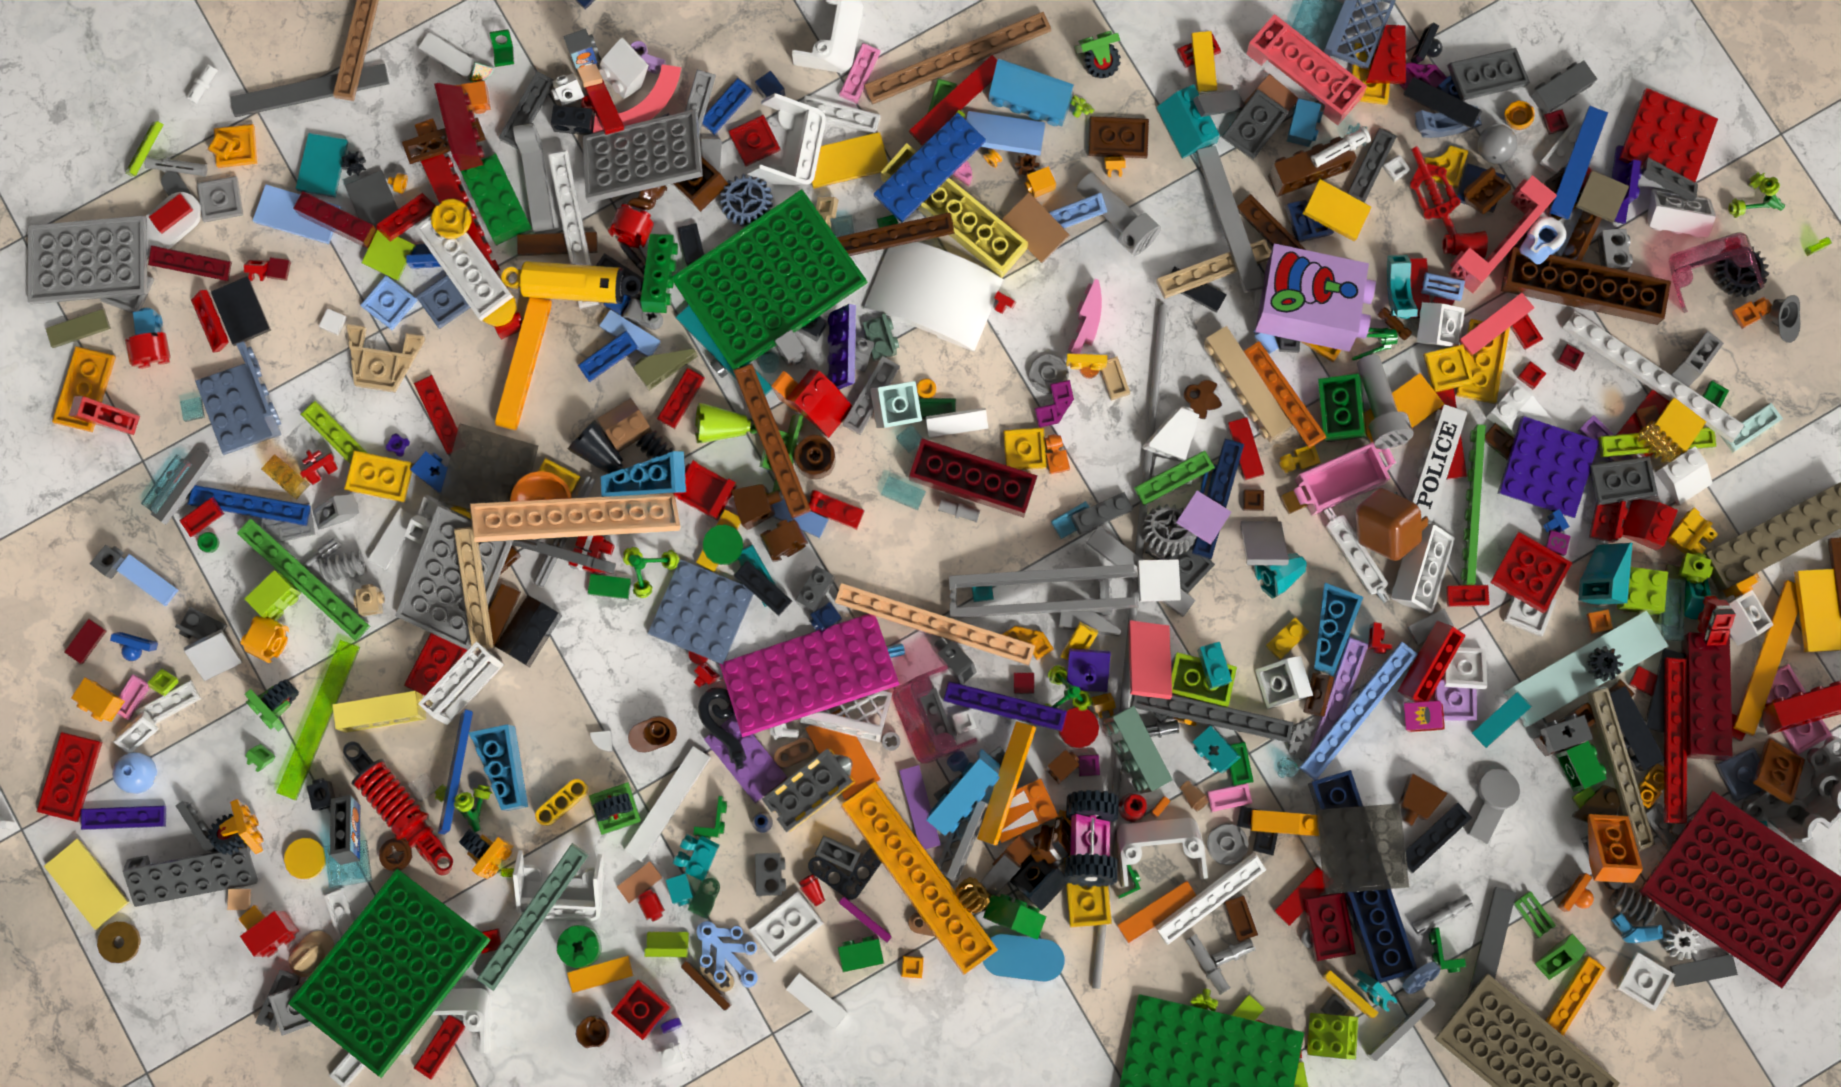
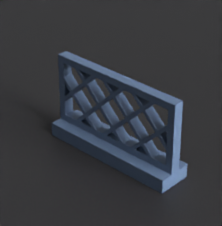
M1345 0L1324 53L1329 57H1336L1367 70L1396 0H1371L1365 4H1362L1361 0ZM1384 1L1390 5L1388 9L1380 11L1377 3ZM1373 5L1377 13L1368 16L1364 8ZM1361 10L1364 18L1355 21L1352 13ZM1379 16L1382 25L1373 28L1370 20ZM1366 22L1370 30L1360 33L1357 25ZM1354 27L1357 35L1348 38L1345 30ZM1372 33L1375 42L1366 46L1363 37ZM1359 39L1363 47L1353 50L1350 42ZM1347 44L1350 52L1342 54L1337 52L1339 46ZM1365 51L1368 57L1366 63L1358 60L1356 54Z

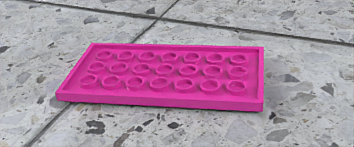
M871 614L830 626L823 632L818 630L725 661L723 664L719 663L742 737L900 685L876 616Z

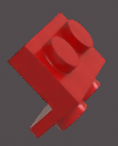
M1626 501L1595 505L1589 538L1614 543L1621 539L1624 527H1621L1622 521L1626 518L1628 508L1625 507Z

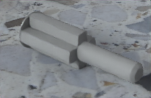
M334 537L317 549L318 553L304 562L303 565L308 568L320 558L326 559L342 547L340 542Z

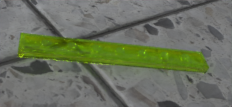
M343 640L339 641L279 784L277 794L297 801L333 715L332 704H337L359 653V646Z

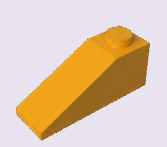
M1252 810L1251 831L1318 836L1320 815Z

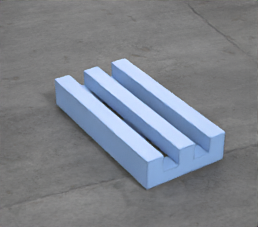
M1426 272L1421 293L1461 301L1465 281ZM1429 279H1430V280L1440 281V282H1444V283L1454 284V285H1458L1459 288L1451 287V286L1443 285V284L1432 283V282H1428V281H1429ZM1427 287L1436 288V289H1441V290L1450 291V292H1455V293H1458V294L1449 293V292H1444V291L1435 290V289H1430V288H1427Z

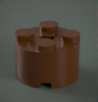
M807 436L795 449L796 466L803 476L816 480L830 475L836 463L835 450L832 444L823 436ZM814 454H817L819 457L816 461H813Z
M787 519L776 524V529L772 531L767 530L760 534L761 541L772 562L781 561L780 556L790 557L805 548V544H808L800 525L795 519L789 522Z

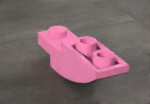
M1096 278L1093 284H1088L1084 293L1087 295L1085 302L1081 300L1077 308V312H1079L1078 319L1082 321H1080L1076 330L1079 333L1077 339H1072L1068 348L1071 351L1070 354H1080L1084 343L1092 346L1096 337L1102 309L1101 288L1099 280Z

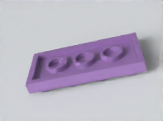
M734 714L721 727L741 742L746 754L743 769H736L735 764L730 762L726 746L715 736L710 734L704 740L756 804L788 777L753 734L742 737Z

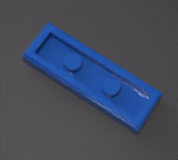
M737 78L705 114L702 125L715 135L753 93V90Z
M625 331L581 362L578 367L587 380L591 382L639 347L628 331Z

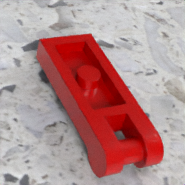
M812 490L810 494L811 499L808 503L812 512L853 529H858L865 510L824 495L819 491ZM819 500L824 502L822 508L817 507Z

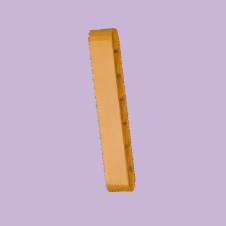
M529 298L496 415V426L511 430H517L551 311L552 300Z

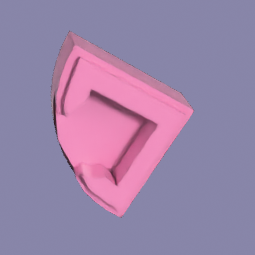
M966 161L953 173V176L968 187L972 181V169L969 162Z

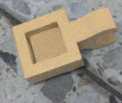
M818 197L816 209L831 229L830 218H836L839 200L836 197Z

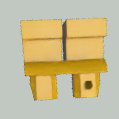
M1694 507L1679 521L1677 526L1668 535L1666 541L1684 554L1688 552L1693 555L1694 553L1703 554L1707 548L1699 543L1700 539L1703 538L1708 543H1711L1718 533L1711 527L1713 523L1704 519L1700 515L1701 512Z

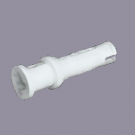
M1361 126L1356 132L1344 135L1343 140L1312 155L1311 161L1313 165L1318 168L1320 165L1348 150L1354 151L1357 146L1365 142L1369 143L1371 138L1367 129Z

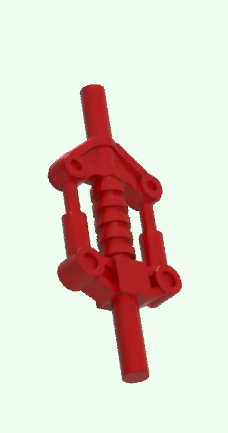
M1416 146L1411 149V152L1419 168L1410 182V188L1415 190L1418 196V202L1423 211V218L1426 220L1442 218L1448 233L1451 235L1452 233H1457L1449 214L1460 205L1461 201L1446 178L1447 170L1444 167L1426 164L1419 147ZM1434 176L1442 178L1445 184V190L1450 199L1446 203H1443L1444 199L1441 198V193L1439 194L1440 190L1439 188L1437 189V184L1434 183L1435 179L1432 178ZM1423 181H1425L1424 184L1427 186V191H1430L1429 195L1432 196V201L1434 200L1435 208H1429L1425 197L1422 196L1419 190V186Z

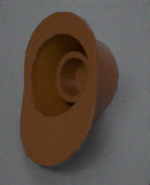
M653 716L632 727L628 735L629 744L638 752H651L673 743L677 736V728L670 719L663 716Z

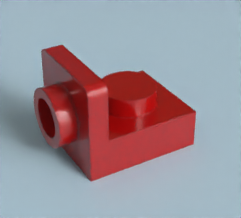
M1374 622L1370 624L1368 649L1374 650V653L1386 654V651L1392 649L1391 644L1381 643L1384 640L1385 630L1382 629V623Z

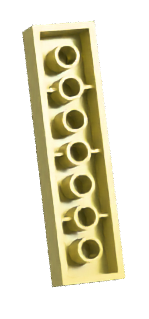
M906 143L881 171V180L886 182L917 151ZM950 178L917 208L926 217L950 212L952 214L955 234H950L949 236L1001 278L1027 250L1028 242Z

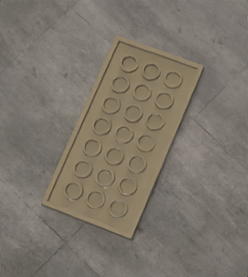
M1487 973L1434 1038L1492 1087H1618L1620 1082Z

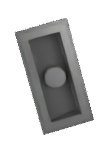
M823 835L815 852V855L851 872L861 854L860 851Z

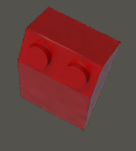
M810 369L786 398L795 409L827 438L834 433L853 407L839 389L823 373L815 369Z

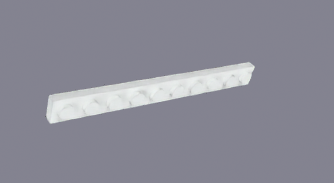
M1575 311L1562 328L1670 401L1675 397L1707 421L1705 424L1707 427L1732 443L1744 427V424Z

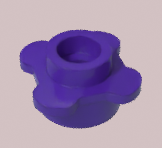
M395 433L386 445V450L388 452L392 451L398 457L404 455L405 448L410 445V441L407 438L403 439L399 434Z

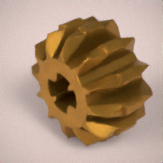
M969 877L964 879L955 888L959 903L970 913L976 914L981 912L990 903V896L986 892V888L976 878Z

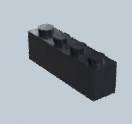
M1620 686L1610 691L1632 767L1637 771H1644L1665 760L1626 686Z

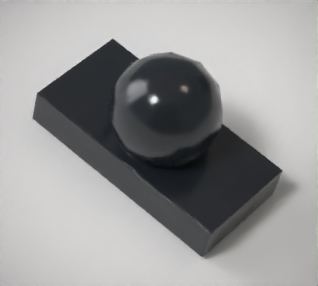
M1433 22L1424 29L1412 55L1411 62L1418 64L1425 59L1426 55L1434 58L1441 54L1443 49L1442 43L1434 38L1439 28L1438 24Z

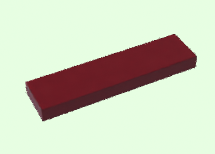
M151 245L148 265L229 281L232 262Z

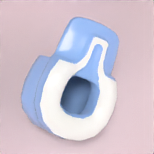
M1552 217L1539 218L1530 227L1526 239L1519 249L1520 253L1530 258L1535 264H1541L1549 255H1554L1565 242L1566 230L1563 224Z

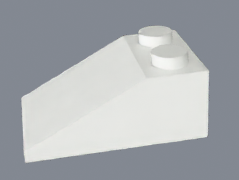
M1518 383L1505 394L1486 416L1493 424H1498L1513 438L1516 436L1522 416L1558 427L1538 401Z

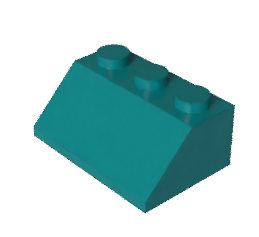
M1194 84L1177 91L1156 107L1182 159L1196 153L1198 149L1217 144L1220 137L1211 116L1201 117L1193 99L1200 95Z

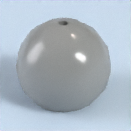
M1496 124L1487 127L1482 131L1478 139V152L1484 160L1492 164L1508 161L1517 149L1516 135L1509 127Z

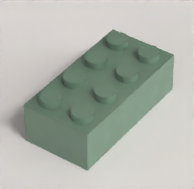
M1135 706L1125 708L1102 720L1104 723L1103 729L1108 736H1111L1114 742L1112 744L1118 755H1121L1123 759L1122 765L1125 771L1130 773L1133 778L1132 785L1136 791H1139L1140 794L1152 792L1173 780Z

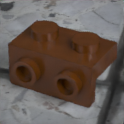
M1491 166L1486 171H1483L1477 180L1466 187L1464 191L1465 202L1484 215L1511 190V184L1498 177L1495 173V168Z

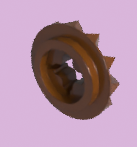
M389 839L381 846L379 851V860L382 866L389 871H395L396 869L402 871L409 866L413 858L412 848L403 839ZM394 849L398 852L404 851L399 856V862L395 858L388 859V857L394 854Z

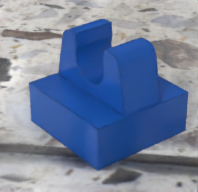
M1560 509L1547 516L1550 521L1543 525L1546 532L1555 529L1559 533L1570 527Z

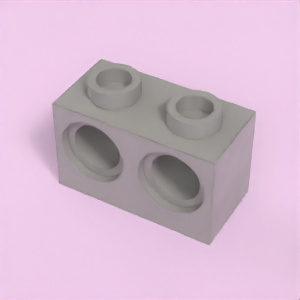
M1627 229L1602 230L1597 236L1601 266L1627 271L1633 264L1632 254H1629L1631 240L1630 236L1627 235ZM1611 238L1616 239L1619 245L1613 244ZM1613 257L1618 258L1621 264L1615 263Z
M792 330L775 340L774 347L787 366L791 364L796 366L803 361L805 349Z

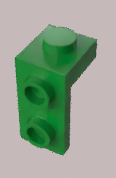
M724 796L718 797L715 829L694 827L693 835L698 836V840L701 836L710 840L711 838H720V834H724L725 822H722V814L727 811V801H724Z
M1439 927L1431 928L1429 942L1434 947L1432 962H1436L1440 970L1447 969L1448 973L1461 972L1460 967H1466L1465 958L1444 960Z

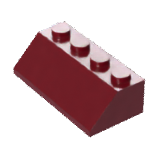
M435 83L434 86L451 154L459 170L463 171L483 165L482 157H485L482 145L479 146L477 142L480 139L478 129L473 126V122H476L473 110H469L468 105H471L469 94L464 93L462 86Z

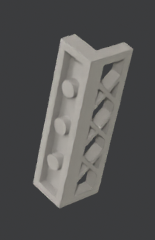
M975 801L976 807L972 816L969 817L968 815L965 819L962 816L958 821L960 824L968 821L969 824L966 831L961 836L958 826L953 833H950L937 864L941 871L944 862L952 860L948 873L941 872L944 877L958 882L979 833L988 806L983 801ZM960 840L958 850L953 855L950 847L952 843Z

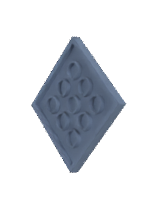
M680 559L648 635L694 652L716 663L723 664L754 594L740 583Z

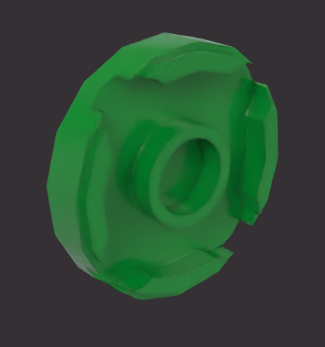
M717 525L705 534L703 550L707 558L714 564L730 565L741 556L743 539L734 527Z

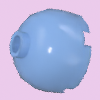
M132 752L123 755L116 761L113 766L112 775L114 782L121 790L127 793L139 794L152 787L155 776H157V769L151 757L143 753Z

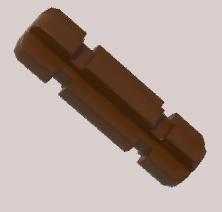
M1382 308L1378 316L1385 320V323L1391 329H1396L1401 339L1407 340L1411 336L1412 331L1407 327L1405 328L1404 324L1396 316H1392L1388 308Z

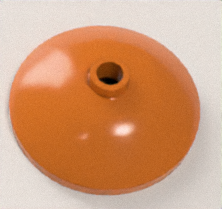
M538 471L525 475L516 483L511 493L510 502L572 499L568 486L561 478L549 472Z

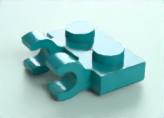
M686 834L685 838L682 839L680 847L685 850H693L692 857L679 851L673 860V864L679 867H687L685 873L703 882L720 845L703 836L697 840L693 836Z
M1359 969L1353 975L1359 981L1357 986L1364 992L1369 993V999L1372 1003L1380 1006L1387 1012L1390 1011L1387 1007L1389 1000L1395 1004L1397 1003L1396 998L1391 996L1374 978Z

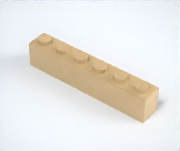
M1225 326L1207 337L1204 342L1205 351L1209 356L1212 355L1214 357L1217 369L1227 377L1226 382L1231 389H1235L1238 394V401L1248 409L1249 418L1253 422L1256 421L1260 427L1258 430L1261 436L1271 442L1290 430L1292 427L1291 422L1228 327Z

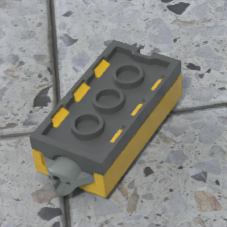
M827 748L762 798V800L771 812H777L780 816L777 818V821L785 832H791L855 783L851 776L853 762L849 757L835 755L831 749Z

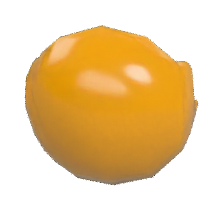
M1520 100L1512 102L1505 109L1504 114L1506 124L1515 130L1527 129L1535 117L1533 106Z

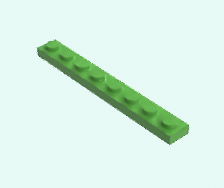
M1477 424L1474 430L1470 432V442H1473L1468 456V461L1471 462V469H1468L1467 473L1470 489L1466 491V501H1469V505L1464 515V519L1467 521V528L1463 532V540L1466 541V548H1463L1462 560H1465V565L1461 569L1460 579L1464 580L1463 585H1474L1476 580L1486 425Z
M250 518L237 532L244 541L352 639L358 641L371 627L253 519Z

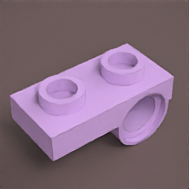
M635 41L630 45L636 52L639 50L644 51L639 56L649 65L647 69L649 72L658 74L661 71L662 64L666 65L664 59L648 54L645 43Z

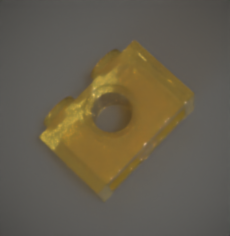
M275 454L261 468L262 471L296 500L310 486L305 479Z

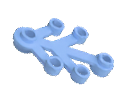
M709 921L699 924L696 935L702 941V955L699 959L700 966L708 968L712 964V957L710 956V944H712L716 948L714 981L716 983H723L727 977L724 971L726 959L741 975V984L746 988L753 987L758 980L756 972L747 970L732 952L753 955L757 950L756 943L752 941L746 944L723 943L718 938L731 937L734 940L740 939L743 935V930L739 926L726 929L716 928ZM703 929H710L711 934H704ZM733 930H738L740 935L734 936ZM748 945H752L754 947L753 952H749L747 950ZM708 958L709 964H704L702 959ZM722 973L724 978L722 980L717 979L716 974ZM746 975H752L753 980L748 981L746 979Z

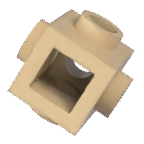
M373 584L362 585L361 589H356V596L353 597L355 608H358L360 615L364 617L383 613L382 603H385L383 591H380Z

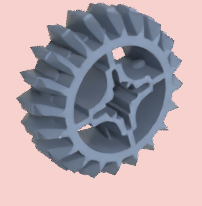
M742 174V179L734 176L735 182L728 180L729 187L724 186L723 191L725 193H720V198L723 199L720 201V206H723L722 212L727 213L726 218L728 220L733 218V224L740 221L741 227L744 226L745 222L748 225L751 224L752 221L757 220L770 211L768 208L773 207L771 202L773 195L770 194L771 188L766 187L767 182H761L758 177L753 180L752 176L746 178L745 174ZM744 188L742 192L736 193L737 190ZM752 188L759 191L763 199H759L758 196H754L752 194ZM749 195L750 201L748 200V203L744 206L743 199L745 200ZM731 201L741 206V213L731 206ZM758 208L754 212L748 213L750 209Z

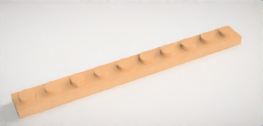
M842 583L835 600V604L941 638L943 637L944 639L1028 666L1035 649V645Z

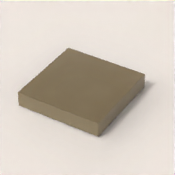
M1592 170L1576 207L1613 223L1629 186Z

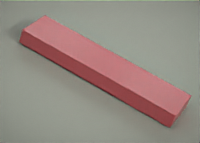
M1521 293L1462 337L1459 342L1463 344L1464 348L1472 356L1535 307Z

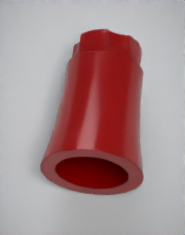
M1486 231L1444 235L1442 240L1444 254L1458 255L1461 251L1465 253L1471 248L1483 259L1486 257L1488 249Z
M1129 793L1120 799L1118 811L1126 821L1136 822L1145 816L1147 803L1143 796ZM1136 803L1138 806L1137 810L1131 808L1130 805Z

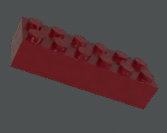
M922 438L909 475V481L1024 518L1038 475Z
M1688 632L1681 637V653L1685 654L1684 659H1687V758L1725 761L1733 757L1730 635L1726 645L1706 646L1703 641L1705 633Z

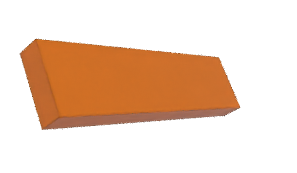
M1185 881L1118 924L1117 927L1126 941L1130 943L1164 921L1197 895L1188 881Z

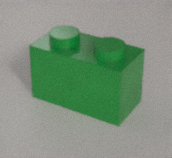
M874 936L862 938L863 942L855 944L854 940L842 942V947H838L843 972L884 964L880 940L875 939Z

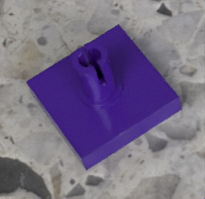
M1069 648L1067 682L1072 686L1079 687L1080 691L1108 692L1111 652Z

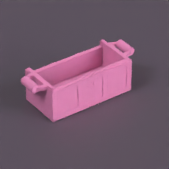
M1372 442L1300 473L1295 479L1298 487L1294 489L1300 505L1308 504L1307 507L1313 516L1325 511L1329 507L1332 508L1384 485L1390 479L1387 470L1396 462L1389 448L1376 449ZM1380 452H1382V454H1383V456H1384V458H1385V460H1386V462H1387V464H1388L1387 467H1385V465H1384V463H1383V461H1382V459H1381V457H1380V455H1379Z

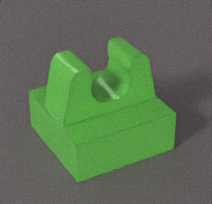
M259 744L250 749L245 757L248 758L247 764L251 765L254 763L257 766L255 771L259 772L272 763L276 756L262 744Z

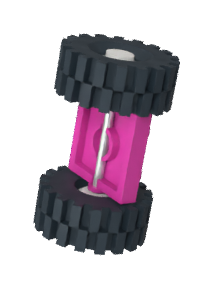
M1080 790L1068 794L1066 818L1071 821V855L1065 859V881L1067 883L1083 887H1101L1117 883L1118 860L1110 856V822L1118 820L1119 797L1114 795V793L1100 792V790Z

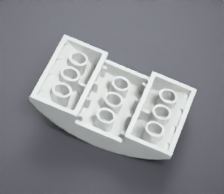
M919 242L888 248L863 309L880 316L886 313L887 318H891L893 321L898 323L904 322L935 334L937 338L974 352L995 302L994 297L999 291L1003 279L975 263L944 250Z

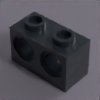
M553 105L551 126L554 132L580 135L593 134L595 120L593 109Z

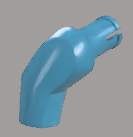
M1622 912L1611 918V921L1622 933V940L1627 943H1642L1663 938L1662 925L1635 927L1628 922Z

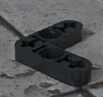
M869 848L850 876H847L819 856L810 859L808 869L813 875L842 896L853 900L860 895L882 862L874 860L872 865L876 867L873 870L869 865L863 863L865 859L869 862L872 857L870 852L874 851ZM814 861H822L821 866L824 869H827V866L831 867L826 872L825 878L821 877L822 871H813L814 866L812 863ZM866 867L869 870V876L866 879L858 877L857 871L859 868ZM837 872L840 875V881L837 884L829 882L828 876L830 873ZM854 876L863 885L860 887L857 884L855 887L857 893L848 896L846 894L847 889L845 888L847 885L850 887L855 881H852L851 878Z

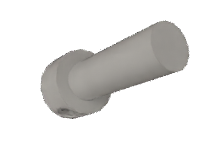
M1094 173L1086 175L1078 184L1077 191L1084 198L1102 193L1107 213L1102 215L1122 233L1119 243L1133 256L1139 255L1148 248L1161 231L1160 225L1147 213L1139 216L1134 213Z
M1368 355L1361 358L1357 362V367L1374 416V420L1369 424L1374 445L1379 449L1400 446L1408 442L1414 435L1408 415L1397 410L1380 356Z

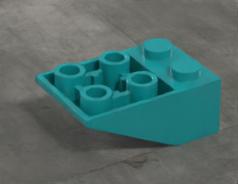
M1633 543L1596 546L1580 579L1579 601L1592 605L1627 603Z

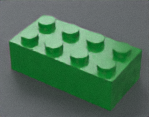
M495 153L482 159L483 165L463 170L461 174L497 246L517 235L532 230V227Z

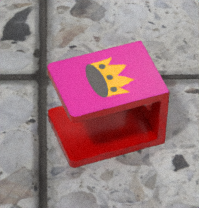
M1440 701L1404 703L1406 730L1408 732L1445 729L1443 704Z

